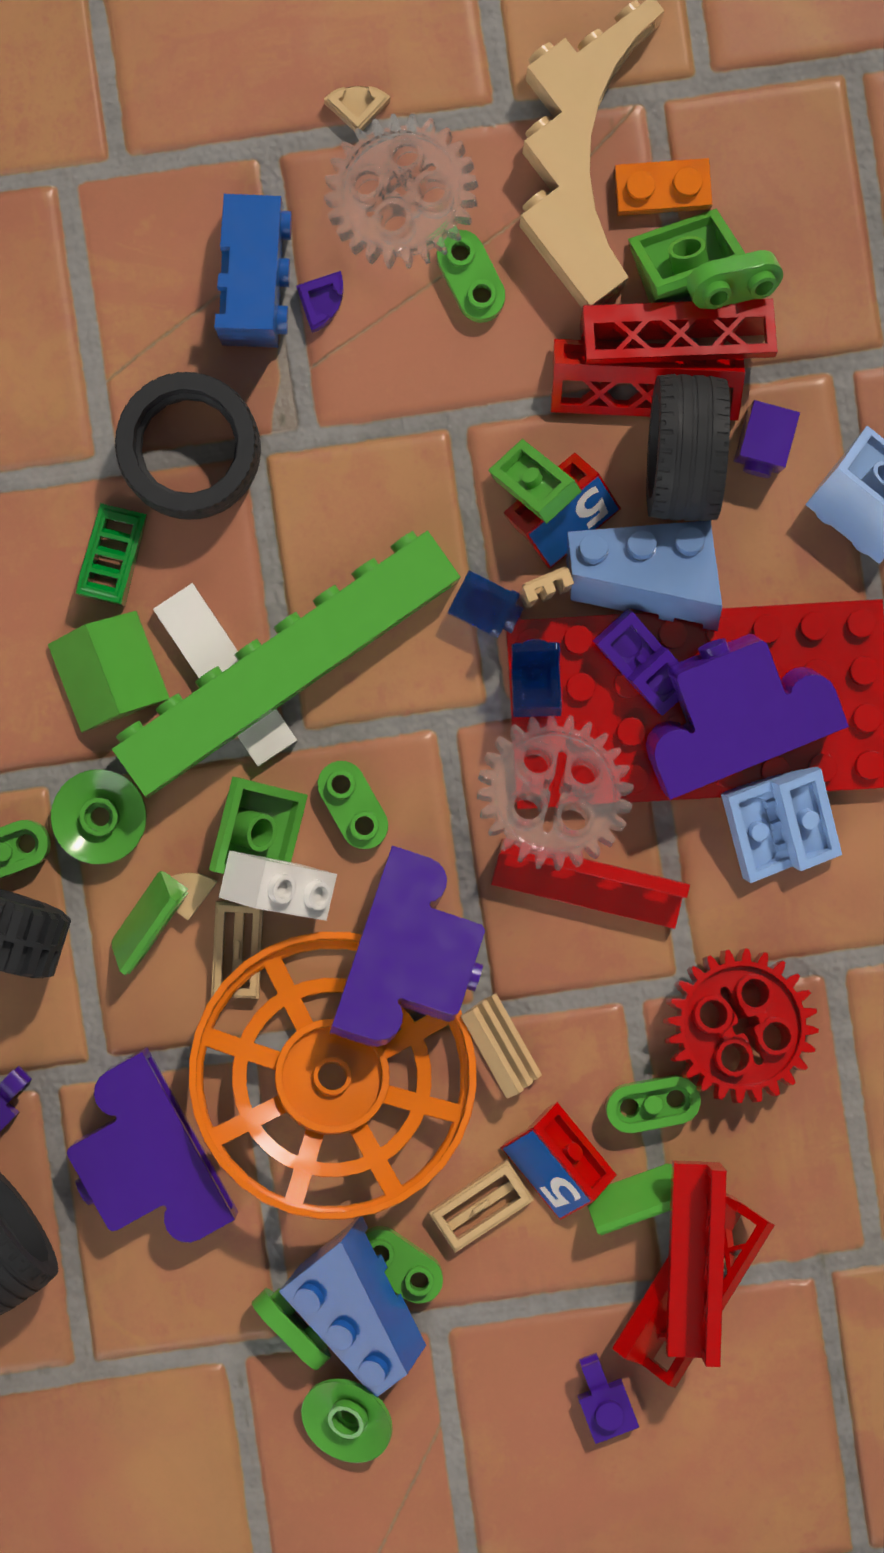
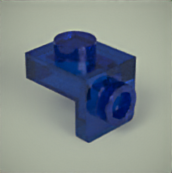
M469 570L447 614L498 639L502 630L512 633L524 608L516 604L520 593L514 590L509 591Z
M531 639L523 643L512 644L511 682L513 717L561 716L560 643Z

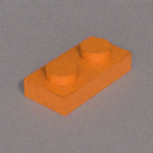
M709 158L618 164L614 167L617 216L709 210L713 205Z

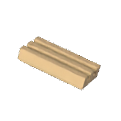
M562 567L524 583L519 596L526 610L535 605L538 600L537 594H539L542 602H545L553 597L556 592L555 587L559 595L571 589L574 581L569 569Z
M216 902L211 997H213L223 982L226 912L235 913L233 972L243 962L245 913H253L251 957L262 950L264 910L239 903ZM261 971L250 978L249 988L240 987L231 998L259 999Z
M496 993L484 998L461 1015L464 1024L507 1099L521 1093L524 1090L523 1088L528 1087L534 1080L542 1076Z
M505 1159L429 1210V1214L456 1253L534 1201L509 1160ZM503 1175H506L509 1179L448 1221L444 1219L443 1216ZM515 1189L517 1191L518 1197L456 1237L453 1232L454 1229Z

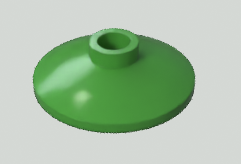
M94 769L73 776L60 788L52 804L51 825L58 843L69 855L85 863L107 864L122 859L138 845L146 827V806L141 793L129 779L109 770ZM100 807L105 808L110 816L108 823L104 826H99L93 821V813Z
M328 1379L322 1381L310 1389L302 1404L301 1417L308 1436L317 1447L338 1460L350 1463L371 1461L385 1451L391 1440L393 1425L388 1409L379 1397L374 1396L365 1386L347 1379Z

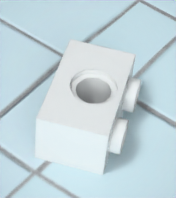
M229 850L219 898L256 909L327 921L337 874L302 864Z

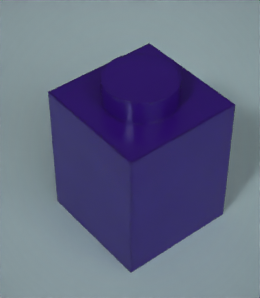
M754 400L747 409L733 462L744 464L743 471L751 475L770 478L772 472L779 474L786 468L800 412Z

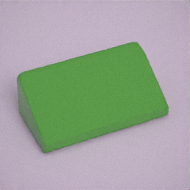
M164 871L157 873L112 939V949L119 971L124 975L130 974L139 965L188 895V888Z
M667 1163L609 1184L594 1202L587 1205L597 1233L604 1235L670 1211L672 1165Z

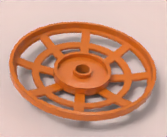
M315 932L294 936L264 948L244 961L222 982L206 1005L194 1035L189 1058V1091L194 1118L204 1143L219 1166L240 1188L262 1203L291 1215L316 1220H348L373 1215L402 1203L424 1188L447 1164L460 1144L472 1114L476 1093V1057L471 1034L461 1018V1009L455 1019L450 1022L428 1015L414 1022L410 1014L401 1007L403 1013L401 1030L397 1032L394 1039L389 1043L378 1047L368 1046L330 1033L334 1019H323L313 1022L302 998L321 993H343L347 979L319 978L294 985L282 959L297 953L318 949H347L357 952L362 937L361 934L351 932ZM265 968L277 995L269 999L254 1014L245 1027L241 1038L213 1029L220 1013L233 994L254 974ZM285 1008L296 1032L288 1039L281 1052L254 1043L265 1024L278 1011ZM448 1025L455 1038L460 1061V1093L458 1103L430 1097L432 1087L431 1063L424 1039ZM410 1046L417 1069L416 1092L389 1085L390 1072L387 1059ZM207 1047L234 1057L232 1088L239 1115L213 1127L208 1114L204 1093V1060ZM248 1062L275 1070L277 1096L254 1108L250 1104L247 1090ZM327 1064L340 1066L346 1075L345 1084L336 1090H329L323 1087L318 1078V1073L323 1066ZM386 1104L410 1111L400 1130L385 1145L380 1147L367 1122L374 1117L381 1105ZM287 1113L297 1124L305 1128L306 1131L298 1156L277 1144L265 1132L262 1125ZM423 1116L452 1122L445 1140L433 1158L413 1178L401 1184L388 1159L396 1155L409 1142L421 1124ZM249 1132L253 1140L269 1156L282 1165L293 1169L286 1196L284 1197L272 1192L252 1179L230 1157L223 1144ZM350 1132L363 1156L356 1160L341 1163H322L316 1161L324 1135H339ZM371 1170L384 1195L370 1201L345 1206H318L304 1203L312 1175L318 1177H345Z

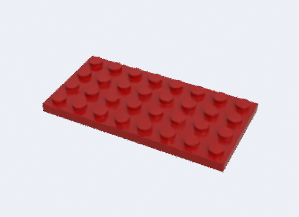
M883 599L722 608L718 631L704 629L703 624L674 618V621L671 622L659 619V614L649 612L634 613L658 642L667 648L679 662L700 654L698 648L708 642L726 639L728 643L745 635L754 634L767 643L780 680L792 669L806 667L813 669L831 681L836 689L849 725L845 729L671 800L721 798V793L767 777L812 767L821 768L827 791L884 788ZM621 614L507 620L505 622L516 809L670 800L660 788L647 754L646 742L649 733L658 724L674 721L684 725L686 720L679 701L663 716L660 715L593 642Z

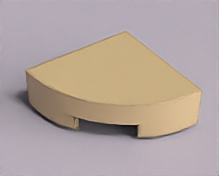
M371 86L338 88L324 98V104L358 136L391 102L389 95Z
M197 873L173 875L171 877L188 888V895L176 912L190 920L217 884V881L209 876Z

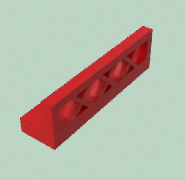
M773 298L751 299L717 309H702L697 307L693 301L583 305L580 339L584 340L585 365L774 358L778 353ZM764 335L765 343L747 344L738 336ZM719 337L709 346H699L691 339ZM671 339L664 347L652 348L643 341ZM726 340H727V341H728L730 344H732V345H723V344H724V343L726 342ZM595 341H623L616 349H595ZM679 342L683 345V347H675V346H676ZM631 344L636 347L627 349Z
M554 339L551 412L650 417L653 390L657 376L687 374L727 379L728 387L732 388L730 420L739 421L745 379L744 359L585 365L584 340ZM595 341V349H616L622 342ZM647 343L652 348L664 347L666 345L660 343ZM631 344L627 349L636 347ZM677 344L675 347H683V345ZM563 380L583 381L592 389L581 398L562 397ZM618 383H631L639 392L628 400H616L608 390Z
M506 839L501 840L491 885L673 929L676 928L682 899L688 897L690 888L688 883Z
M672 1161L666 1354L667 1357L702 1358L706 1367H721L727 1170L720 1162Z
M726 1193L724 1243L727 1275L723 1279L722 1311L775 1226L728 1193ZM742 1215L753 1222L756 1227L746 1243L734 1246L732 1230ZM668 1256L612 1349L624 1359L641 1364L668 1386L676 1388L694 1358L676 1357L668 1370L654 1360L661 1346L666 1342Z

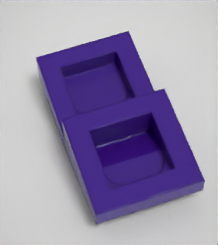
M625 610L593 642L648 703L663 716L678 702L668 675V669L670 666L679 663V661L667 648L658 642L633 611Z

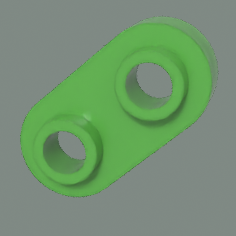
M454 230L446 234L441 239L437 248V263L461 312L474 322L484 323L495 319L504 307L505 289L482 242L475 234L467 230ZM457 246H464L468 249L470 255L465 260H456L452 256V250ZM478 288H485L490 292L491 298L485 303H480L474 299L473 292Z
M759 250L703 263L691 272L686 287L697 307L717 309L730 304L770 296L780 285L783 279V270L772 252Z
M335 761L327 765L319 775L318 791L342 835L350 845L356 848L370 849L376 847L387 835L388 819L363 773L356 765L347 761ZM339 775H344L350 780V788L343 794L335 792L332 787L334 778ZM367 816L372 819L374 828L370 834L362 835L356 830L355 824L358 818Z
M19 820L0 827V879L36 866L47 857L51 847V840L48 831L43 825L33 820ZM25 834L31 835L35 840V847L29 853L24 852L19 845L21 837Z
M669 1075L617 1086L608 1095L605 1110L609 1121L616 1129L624 1133H637L684 1124L692 1120L699 1111L701 1097L699 1091L696 1090V1086L688 1078H683L681 1075ZM673 1090H679L683 1093L682 1103L675 1107L668 1105V1094ZM626 1099H633L637 1102V1110L632 1115H624L620 1111L621 1103Z
M376 1226L365 1232L372 1248L384 1246L389 1251V1256L384 1260L388 1267L385 1270V1274L394 1292L397 1294L401 1293L404 1299L417 1304L429 1302L439 1294L443 1285V1273L440 1264L434 1257L389 1227ZM417 1272L424 1273L429 1279L428 1283L423 1287H415L410 1281L413 1274Z
M265 1288L251 1302L253 1308L301 1360L312 1369L318 1370L332 1356L327 1348L328 1345L295 1313L296 1310L280 1294V1288L275 1292Z

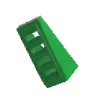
M100 503L80 571L76 594L125 607L147 514ZM108 519L133 525L131 534L107 529ZM103 538L128 543L126 552L103 547ZM99 556L123 561L121 569L98 565ZM98 574L118 579L116 587L93 583L94 575Z

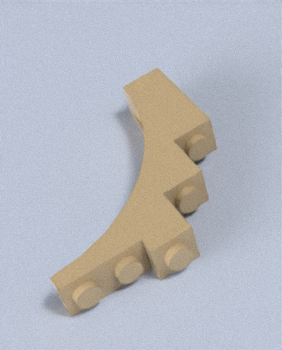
M637 0L631 2L616 15V24L604 33L600 29H596L587 35L577 46L580 50L579 52H576L569 41L564 38L555 46L551 42L544 44L528 60L530 65L527 67L526 82L554 118L550 120L548 116H545L526 131L525 135L528 138L524 140L522 154L551 190V193L547 194L545 190H541L522 206L525 212L521 215L519 227L581 308H583V305H602L622 290L628 280L626 272L607 242L596 212L590 178L591 135L596 113L611 80L631 52L660 26L664 9L657 0H646L641 5Z

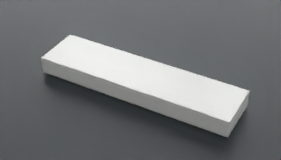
M193 583L153 609L198 678L217 666L224 672L238 662L234 656L238 652L237 648ZM277 709L238 735V738L258 767L298 741Z

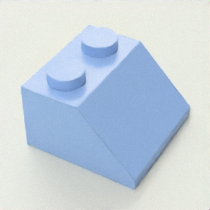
M866 426L823 479L805 505L814 511L823 523L834 527L850 540L859 552L870 556L878 564L884 560V438L869 426Z

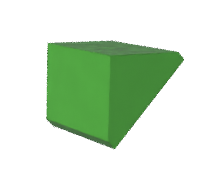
M717 208L628 239L649 303L673 302L690 296L686 286L688 277L694 269L708 261L745 253Z
M137 611L85 624L48 644L82 733L162 703L170 698Z
M232 776L209 870L224 874L229 850L291 862L308 795Z

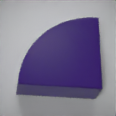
M341 271L296 286L312 333L328 325L339 311L344 293Z

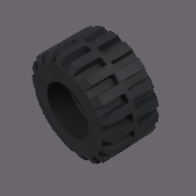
M0 889V971L29 978L54 976L71 919L62 910L54 906Z

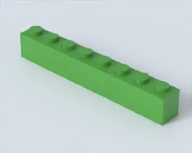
M427 530L419 537L416 536L414 531L406 534L390 547L394 552L393 555L378 564L375 558H372L361 565L351 574L355 579L354 582L341 591L336 585H333L313 600L316 606L315 609L302 618L297 612H294L283 619L273 628L277 633L276 636L263 645L256 639L234 654L238 660L237 663L224 672L217 666L195 681L199 689L185 699L178 693L166 700L155 709L159 717L149 724L143 726L140 721H137L116 736L120 744L112 748V750L146 798L151 797L457 584L461 578Z

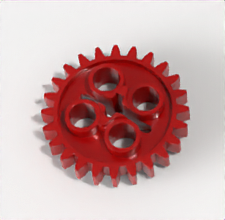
M747 948L739 951L736 961L729 949L720 951V965L711 955L702 958L705 972L695 966L689 967L687 972L692 983L677 981L674 986L683 995L682 998L667 999L666 1002L670 1007L677 1010L676 1016L663 1019L664 1024L676 1027V1034L664 1039L665 1043L678 1044L680 1048L670 1058L671 1061L686 1060L688 1066L684 1069L681 1076L683 1078H690L698 1074L700 1076L696 1087L698 1091H705L713 1084V1099L723 1100L728 1090H730L733 1103H742L746 1090L752 1102L762 1101V1088L770 1096L780 1095L777 1081L779 1080L787 1086L794 1085L796 1082L790 1070L804 1071L808 1068L806 1063L799 1057L800 1054L814 1053L816 1050L811 1044L805 1042L806 1035L819 1033L818 1028L806 1025V1018L817 1013V1009L803 1008L802 1001L811 994L810 990L796 992L793 987L798 982L800 975L797 973L784 978L782 973L786 962L783 960L778 961L771 967H768V953L766 952L759 953L754 962H752L750 950ZM747 981L754 983L760 992V1000L754 1007L747 1005L741 995L742 988ZM722 987L728 991L731 1006L720 993ZM706 1002L715 1005L719 1012V1020L713 1028L705 1026L700 1018V1009ZM746 1018L749 1025L743 1029L744 1033L735 1034L733 1026L738 1023V1019ZM769 1024L776 1026L781 1034V1042L775 1050L767 1047L763 1040V1031ZM727 1045L734 1046L740 1054V1063L734 1071L726 1069L721 1060L722 1051ZM751 1046L761 1057L759 1065L754 1062Z

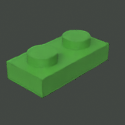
M523 438L488 470L499 485L546 524L582 492L573 478Z

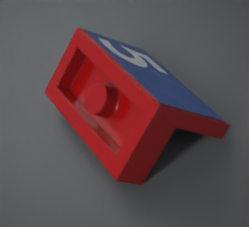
M575 452L558 467L575 480L582 492L547 524L519 500L503 512L510 524L530 542L549 569L566 556L568 532L596 530L621 510V507L600 474Z
M558 1102L546 1108L525 1131L506 1141L500 1147L559 1220L594 1202L617 1176Z

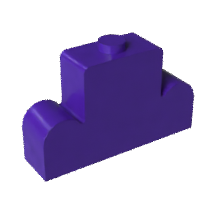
M748 634L728 643L726 639L708 642L698 648L700 654L670 666L668 675L686 723L681 725L679 722L667 721L658 724L649 733L646 748L660 788L671 800L845 729L849 725L836 689L831 681L813 669L806 667L794 668L780 680L767 643L754 634Z
M392 845L330 1033L368 1046L378 1047L386 1045L394 1039L402 1024L403 1013L401 1007L450 1022L459 1013L466 990L475 992L483 969V964L475 961L485 929L479 923L434 909L442 898L447 885L445 870L439 862Z
M147 1047L112 1066L100 1076L94 1088L96 1104L104 1113L110 1116L114 1115L116 1118L76 1140L68 1148L67 1156L79 1176V1179L75 1180V1184L82 1199L87 1205L94 1203L107 1228L110 1231H117L158 1207L165 1206L167 1209L164 1212V1224L168 1233L180 1242L191 1243L234 1221L238 1210Z

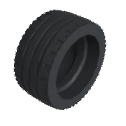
M176 372L151 380L130 398L118 421L115 452L123 478L131 490L146 505L169 517L191 520L219 514L240 500L251 486L258 471L261 441L257 424L249 407L234 389L224 382L205 374ZM185 400L204 402L219 410L230 423L235 438L234 460L225 476L212 487L194 493L173 491L158 483L147 470L142 454L143 435L151 419L166 406Z
M687 374L657 376L651 404L647 451L646 501L649 517L665 520L684 519L685 521H709L719 518L726 485L730 439V393L727 379Z
M0 1172V1315L45 1287L58 1274L59 1268L55 1252L42 1225L17 1189Z

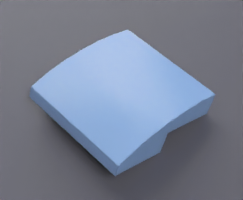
M812 767L757 780L721 793L742 877L749 883L756 882L790 867L803 871L842 855L821 768Z

